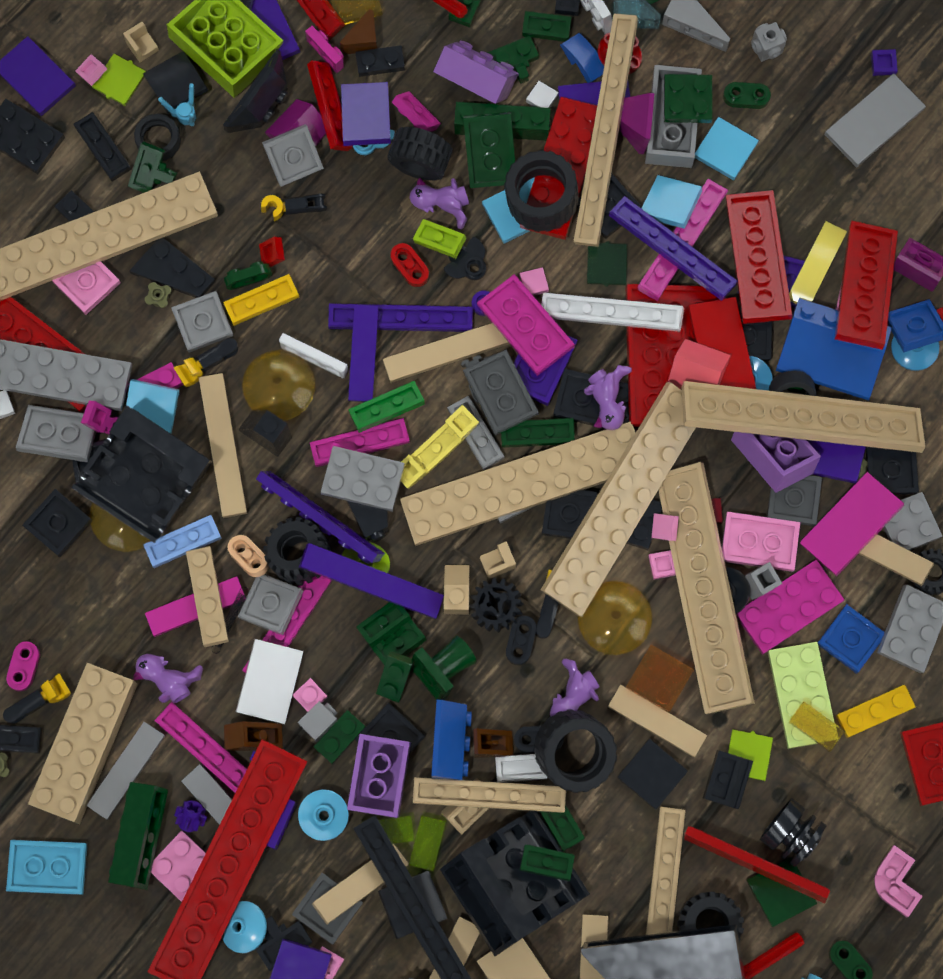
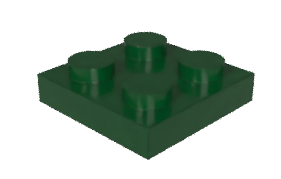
M665 74L664 122L712 123V75Z

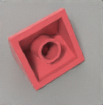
M685 339L675 355L668 382L673 383L679 389H681L684 381L720 385L731 355Z

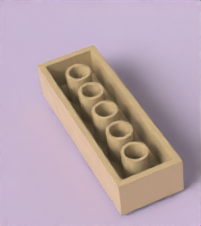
M86 664L30 797L29 805L77 824L81 823L87 808L86 805L91 799L138 685L134 680L95 665Z

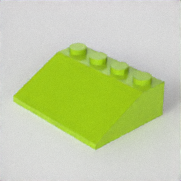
M194 0L167 24L169 38L233 98L252 83L276 49H279L284 43L274 31L240 0Z

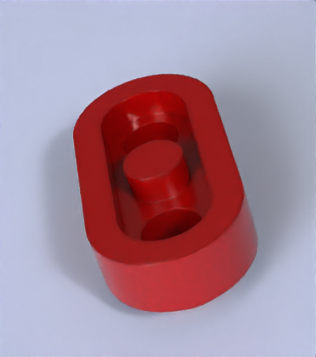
M405 243L395 245L391 250V261L407 283L413 287H421L426 284L429 279V270L414 249ZM406 255L407 259L402 261L399 259V256ZM420 273L421 277L415 279L413 277V274Z

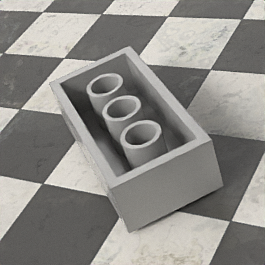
M663 65L654 66L651 93L655 94L651 138L646 148L645 164L692 168L695 158L697 123L664 122V75H701L702 69Z

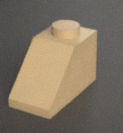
M445 565L444 614L469 615V565Z

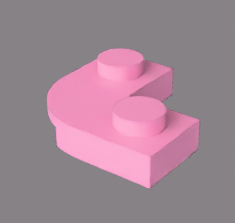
M893 845L875 872V889L884 902L905 917H909L922 898V895L902 882L915 859Z

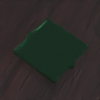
M606 241L605 243H599V247L588 246L587 284H601L605 287L609 285H626L627 244H610L609 241Z

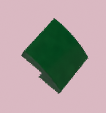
M391 602L356 626L384 666L390 651L407 656L427 641L403 607Z
M791 857L775 864L802 876L797 866L793 867L789 864ZM756 874L746 879L771 927L817 904L815 899L761 874Z

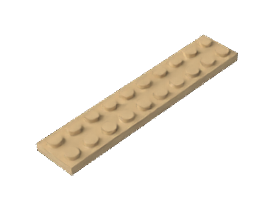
M200 171L0 248V301L94 265L99 261H104L217 217V211Z
M684 381L681 387L684 426L920 453L925 449L920 408Z
M666 382L541 588L542 592L577 616H583L696 428L684 426L682 390L673 383Z
M630 421L622 424L616 430H604L401 498L400 501L415 546L546 503V501L554 500L579 490L605 483L635 435L633 424Z
M699 462L670 470L658 491L663 514L679 516L676 541L669 540L704 713L711 714L754 704L704 463Z

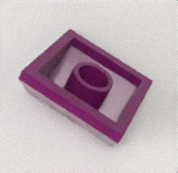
M296 99L268 128L265 134L270 138H274L306 124L316 147L326 136L322 117L315 107L310 103Z
M909 237L894 262L893 270L933 292L943 276V256Z

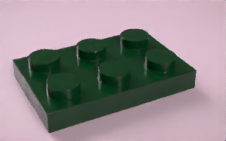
M511 112L463 116L470 188L504 185L506 174L510 166L515 163Z

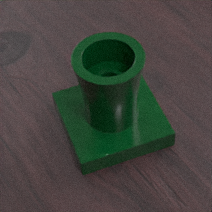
M455 635L432 658L423 647L416 651L412 657L414 661L411 670L436 701L446 700L454 687L449 679L462 670L476 664L477 661L467 643Z

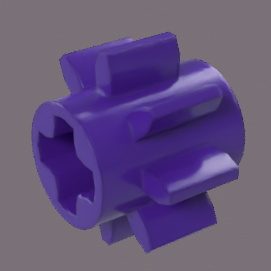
M184 801L182 807L177 806L174 815L177 817L175 824H178L180 829L186 832L198 831L199 826L204 827L207 818L204 815L206 809L197 801Z

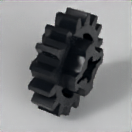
M493 578L492 584L483 581L484 588L476 587L477 596H470L475 601L474 604L469 605V608L475 611L471 614L474 620L478 619L477 624L480 627L485 625V629L489 632L494 627L499 633L501 626L509 630L510 622L517 624V620L514 617L522 615V612L518 609V607L524 605L523 601L518 599L522 596L518 590L515 591L516 586L513 583L508 585L505 579H502L499 583L496 578ZM501 590V591H505V592L499 594V593H496L495 591ZM494 598H495L496 601L498 602V610H499V612H498L496 609H494V608H495ZM493 616L496 617L498 620H490L486 617L490 618Z

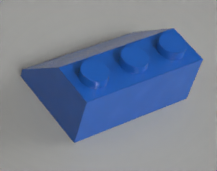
M437 700L432 779L463 780V776L468 777L469 762L464 761V751L469 752L470 736H465L466 726L471 727L472 711H467L466 704L445 700Z

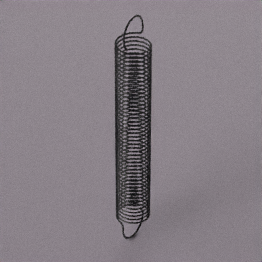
M241 594L232 604L233 609L227 615V618L228 616L230 618L226 624V628H228L227 634L231 631L230 628L234 624L233 621L239 614L238 611L243 606V601L247 595ZM224 643L218 644L216 647L220 648Z

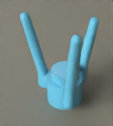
M189 84V101L179 104L176 109L162 97L158 98V101L171 113L172 117H177L181 124L195 125L194 84Z

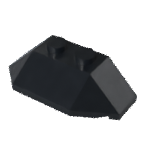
M276 49L224 122L223 127L227 133L261 128L264 123L268 124L275 114L273 110L277 104L281 105L286 100L288 87L281 51Z

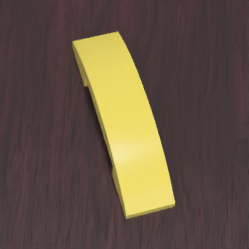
M827 221L824 223L789 293L791 302L797 304L799 298L810 302L813 301L847 233L846 230Z
M463 405L446 419V423L412 455H408L401 461L405 463L401 482L407 489L420 481L441 463L479 424V421Z

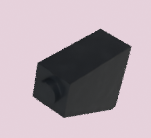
M252 410L238 429L277 457L292 439L288 424L268 410Z
M346 501L367 541L377 542L386 536L385 533L388 532V510Z

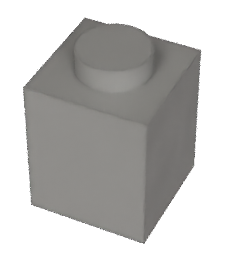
M770 562L744 575L749 582L750 598L752 600L763 596L782 584Z
M319 701L298 721V724L318 742L338 721L335 717L337 712L328 703L323 705Z

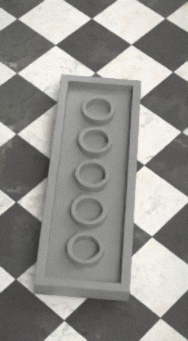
M0 339V390L87 405L90 400L96 401L108 409L123 410L132 369L131 362Z

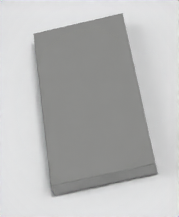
M892 74L831 126L824 135L857 168L919 115L926 106L895 74Z

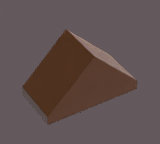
M371 9L363 15L340 41V49L344 55L355 54L357 51L377 49L374 13Z
M473 729L474 758L513 756L512 731Z

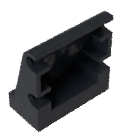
M127 405L109 431L110 434L107 439L98 447L83 469L80 479L71 488L153 543H156L213 461Z
M529 811L521 818L515 819L488 838H484L467 848L440 869L494 956H497L590 895L574 868H572L570 881L519 871L525 844L563 852L537 811Z

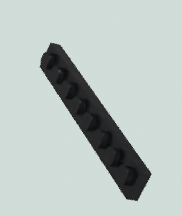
M374 815L354 827L355 834L439 978L471 979L377 817Z

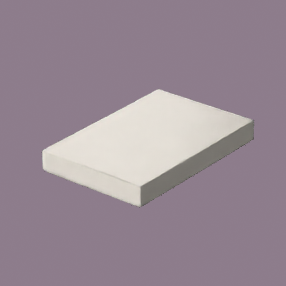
M254 639L236 712L285 724L304 651Z

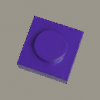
M896 49L872 50L873 76L897 74Z

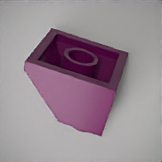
M655 93L624 98L619 131L639 154H644L651 138Z

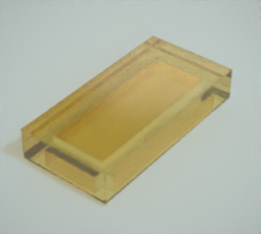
M804 701L788 722L829 752H831L845 732Z

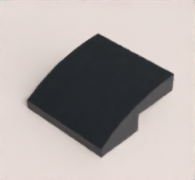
M184 51L143 73L145 80L154 91L157 99L162 97L174 109L179 104L189 101L190 83L194 84V99L208 91ZM162 105V107L165 109V111L167 112V114L170 113V112Z
M429 871L412 877L438 922L446 920L447 916ZM388 888L379 890V896L396 939L413 933Z

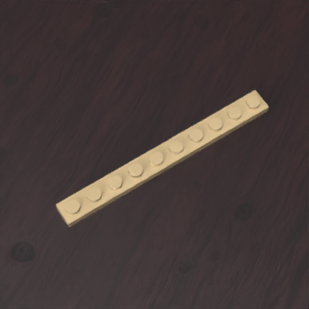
M613 15L574 236V243L578 245L599 247L638 24V17L636 15Z

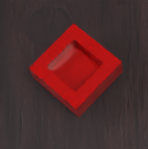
M274 236L259 244L261 261L264 264H269L272 267L285 260L281 237Z

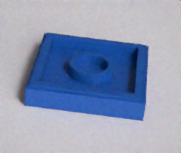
M930 299L890 311L888 314L887 324L889 327H892L891 331L903 353L943 340V321Z
M846 604L818 641V646L857 674L881 643L885 632Z

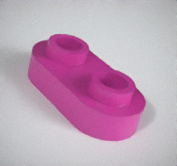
M21 642L14 649L6 680L8 685L16 691H25L33 683L40 658V651L33 643ZM24 650L30 651V654L27 658L22 657V652ZM17 674L23 675V679L20 682L15 681Z

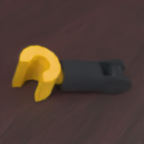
M321 193L287 198L282 203L279 197L269 195L261 202V213L267 212L270 207H275L273 219L277 221L282 217L283 212H286V215L323 212L327 210V206L324 205L326 196ZM314 201L315 206L308 207V202Z
M228 338L216 345V347H212L196 357L197 361L194 358H188L183 360L185 364L174 367L185 387L192 386L198 382L199 377L203 375L202 370L206 372L221 362L235 356L238 352L237 342L235 339Z
M548 570L546 580L549 577L552 570ZM545 594L536 627V634L541 639L549 637L559 606V602Z
M57 674L51 681L47 680L41 685L42 691L38 689L6 708L3 712L4 720L12 724L18 723L48 704V701L49 703H56L70 696L71 692L61 675Z

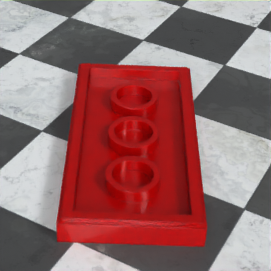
M736 297L726 298L723 301L715 300L689 305L688 311L695 342L731 355L720 385L756 389Z

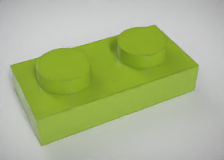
M425 219L422 220L413 237L414 243L455 259L467 239L465 234Z

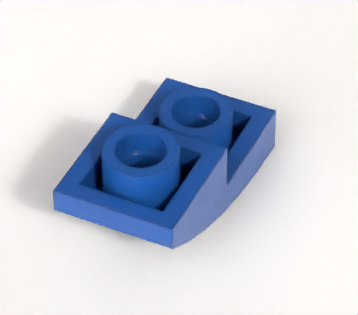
M580 33L560 44L571 65L577 64L587 83L603 75L604 65L601 63L597 51Z

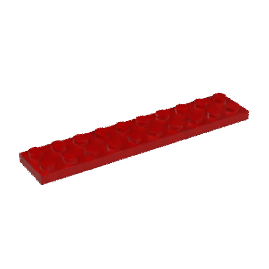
M263 739L261 740L152 961L148 973L161 979L202 978L308 761Z

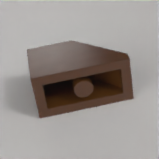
M242 721L224 725L225 750L254 751L257 750L262 739L283 749L282 724Z

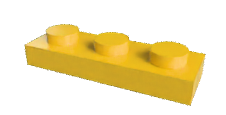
M287 274L223 303L233 326L295 300L299 298V294L290 274Z
M902 685L836 715L846 738H849L914 709L916 706L906 686Z

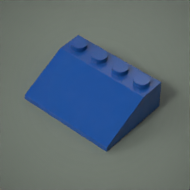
M799 298L792 314L776 371L781 373L794 370L801 371L809 375L815 384L869 401L892 327L887 326L883 350L835 340L838 310Z

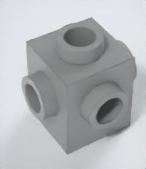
M776 22L772 24L765 23L754 31L751 45L760 61L763 62L767 59L776 58L783 53L787 37L782 28L779 29Z

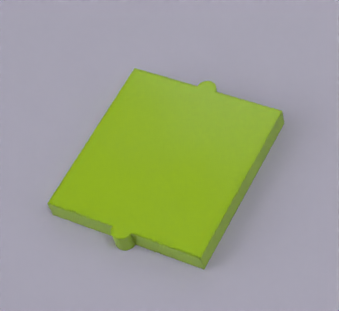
M113 54L105 66L107 70L92 85V88L106 95L107 99H113L126 106L144 79L143 73L146 71L134 65L131 60L127 61Z
M732 729L728 753L753 761L748 778L766 781L773 738L757 735L754 731L747 733Z

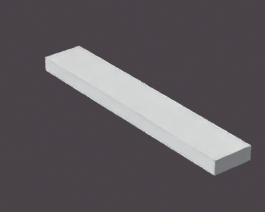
M543 293L541 306L553 319L679 332L681 331L684 307L678 305Z

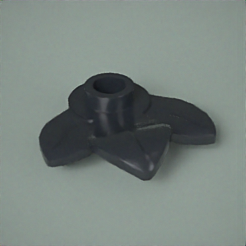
M472 237L467 248L462 246L456 259L448 256L451 263L444 267V271L455 279L464 277L470 280L481 279L486 273V264L483 261L486 251L481 241L476 237ZM473 266L479 268L475 273L470 271V268Z

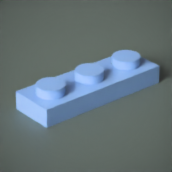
M209 515L161 536L156 543L150 541L143 545L153 568H156L186 555V551L199 549L222 538L212 515Z

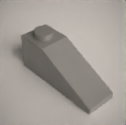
M697 0L670 1L664 14L662 25L722 51H727L730 41L729 36Z

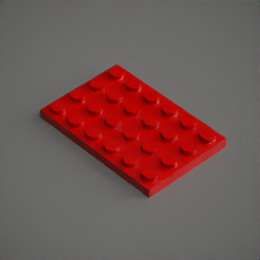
M627 284L625 287L626 301L684 307L680 332L626 326L627 364L632 368V372L628 374L629 422L631 421L633 427H640L664 385L668 382L675 355L684 340L687 339L695 342L688 306L720 300L702 286L668 285L658 301L640 292L637 288L639 284Z

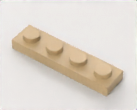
M209 546L186 551L204 647L227 643L229 639L212 549Z

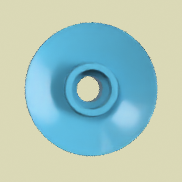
M317 790L310 793L304 798L298 811V820L302 830L309 837L320 841L331 840L340 835L345 829L349 818L347 805L343 798L330 790ZM323 811L329 814L328 819L325 821L319 818L320 813Z
M240 901L222 935V939L228 948L238 953H248L260 946L267 930L266 918L261 908L248 901ZM239 922H240V924H241V930H240V931H238V923H239Z

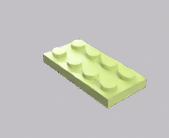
M813 642L769 650L768 657L787 748L791 749L838 740L818 643Z

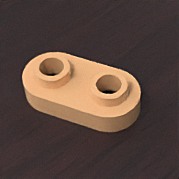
M237 535L229 541L228 551L230 556L248 575L260 577L267 572L269 566L265 561V554L247 536ZM245 548V550H244L243 552H241V553L238 552L239 549ZM255 564H261L258 568H253Z

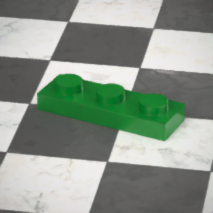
M412 381L352 407L348 411L358 433H361L425 405V400L415 381Z

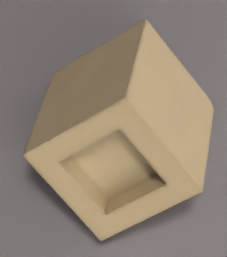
M143 22L123 33L127 46L139 63L159 51L158 46L147 32Z
M507 541L497 545L496 550L480 556V561L488 579L516 568V562Z

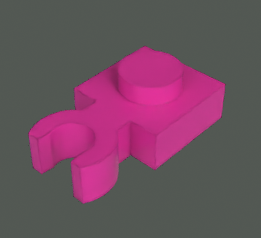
M89 400L81 423L96 432L110 434L109 431L113 427V423L119 417L110 416L112 410L96 401Z

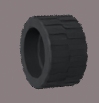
M538 150L519 157L510 166L505 177L504 188L509 211L517 223L523 225L526 229L536 232H548L562 227L563 224L570 220L576 211L579 194L575 171L563 156L551 151ZM536 176H551L558 179L564 185L562 197L547 207L530 206L524 203L519 196L521 187L528 180Z
M571 709L563 712L560 711L554 716H550L541 725L535 737V759L541 771L555 785L566 791L578 793L588 792L593 788L596 789L609 778L608 776L613 772L615 762L617 761V746L613 735L601 722L584 711H574ZM574 730H588L595 738V751L592 759L586 766L577 771L564 772L560 770L555 764V750L560 740Z

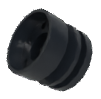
M791 798L764 831L760 841L772 850L783 843L785 848L782 851L781 857L785 859L793 851L794 855L789 864L795 867L812 853L820 842L827 825L821 821L814 829L811 828L816 820V816L812 815L805 822L802 821L801 817L804 814L805 808Z

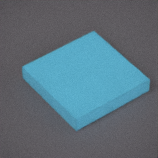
M718 117L695 152V158L734 181L759 140Z
M657 175L641 209L658 222L685 229L702 193V187Z
M132 379L130 380L126 406L128 405L172 434L179 389Z

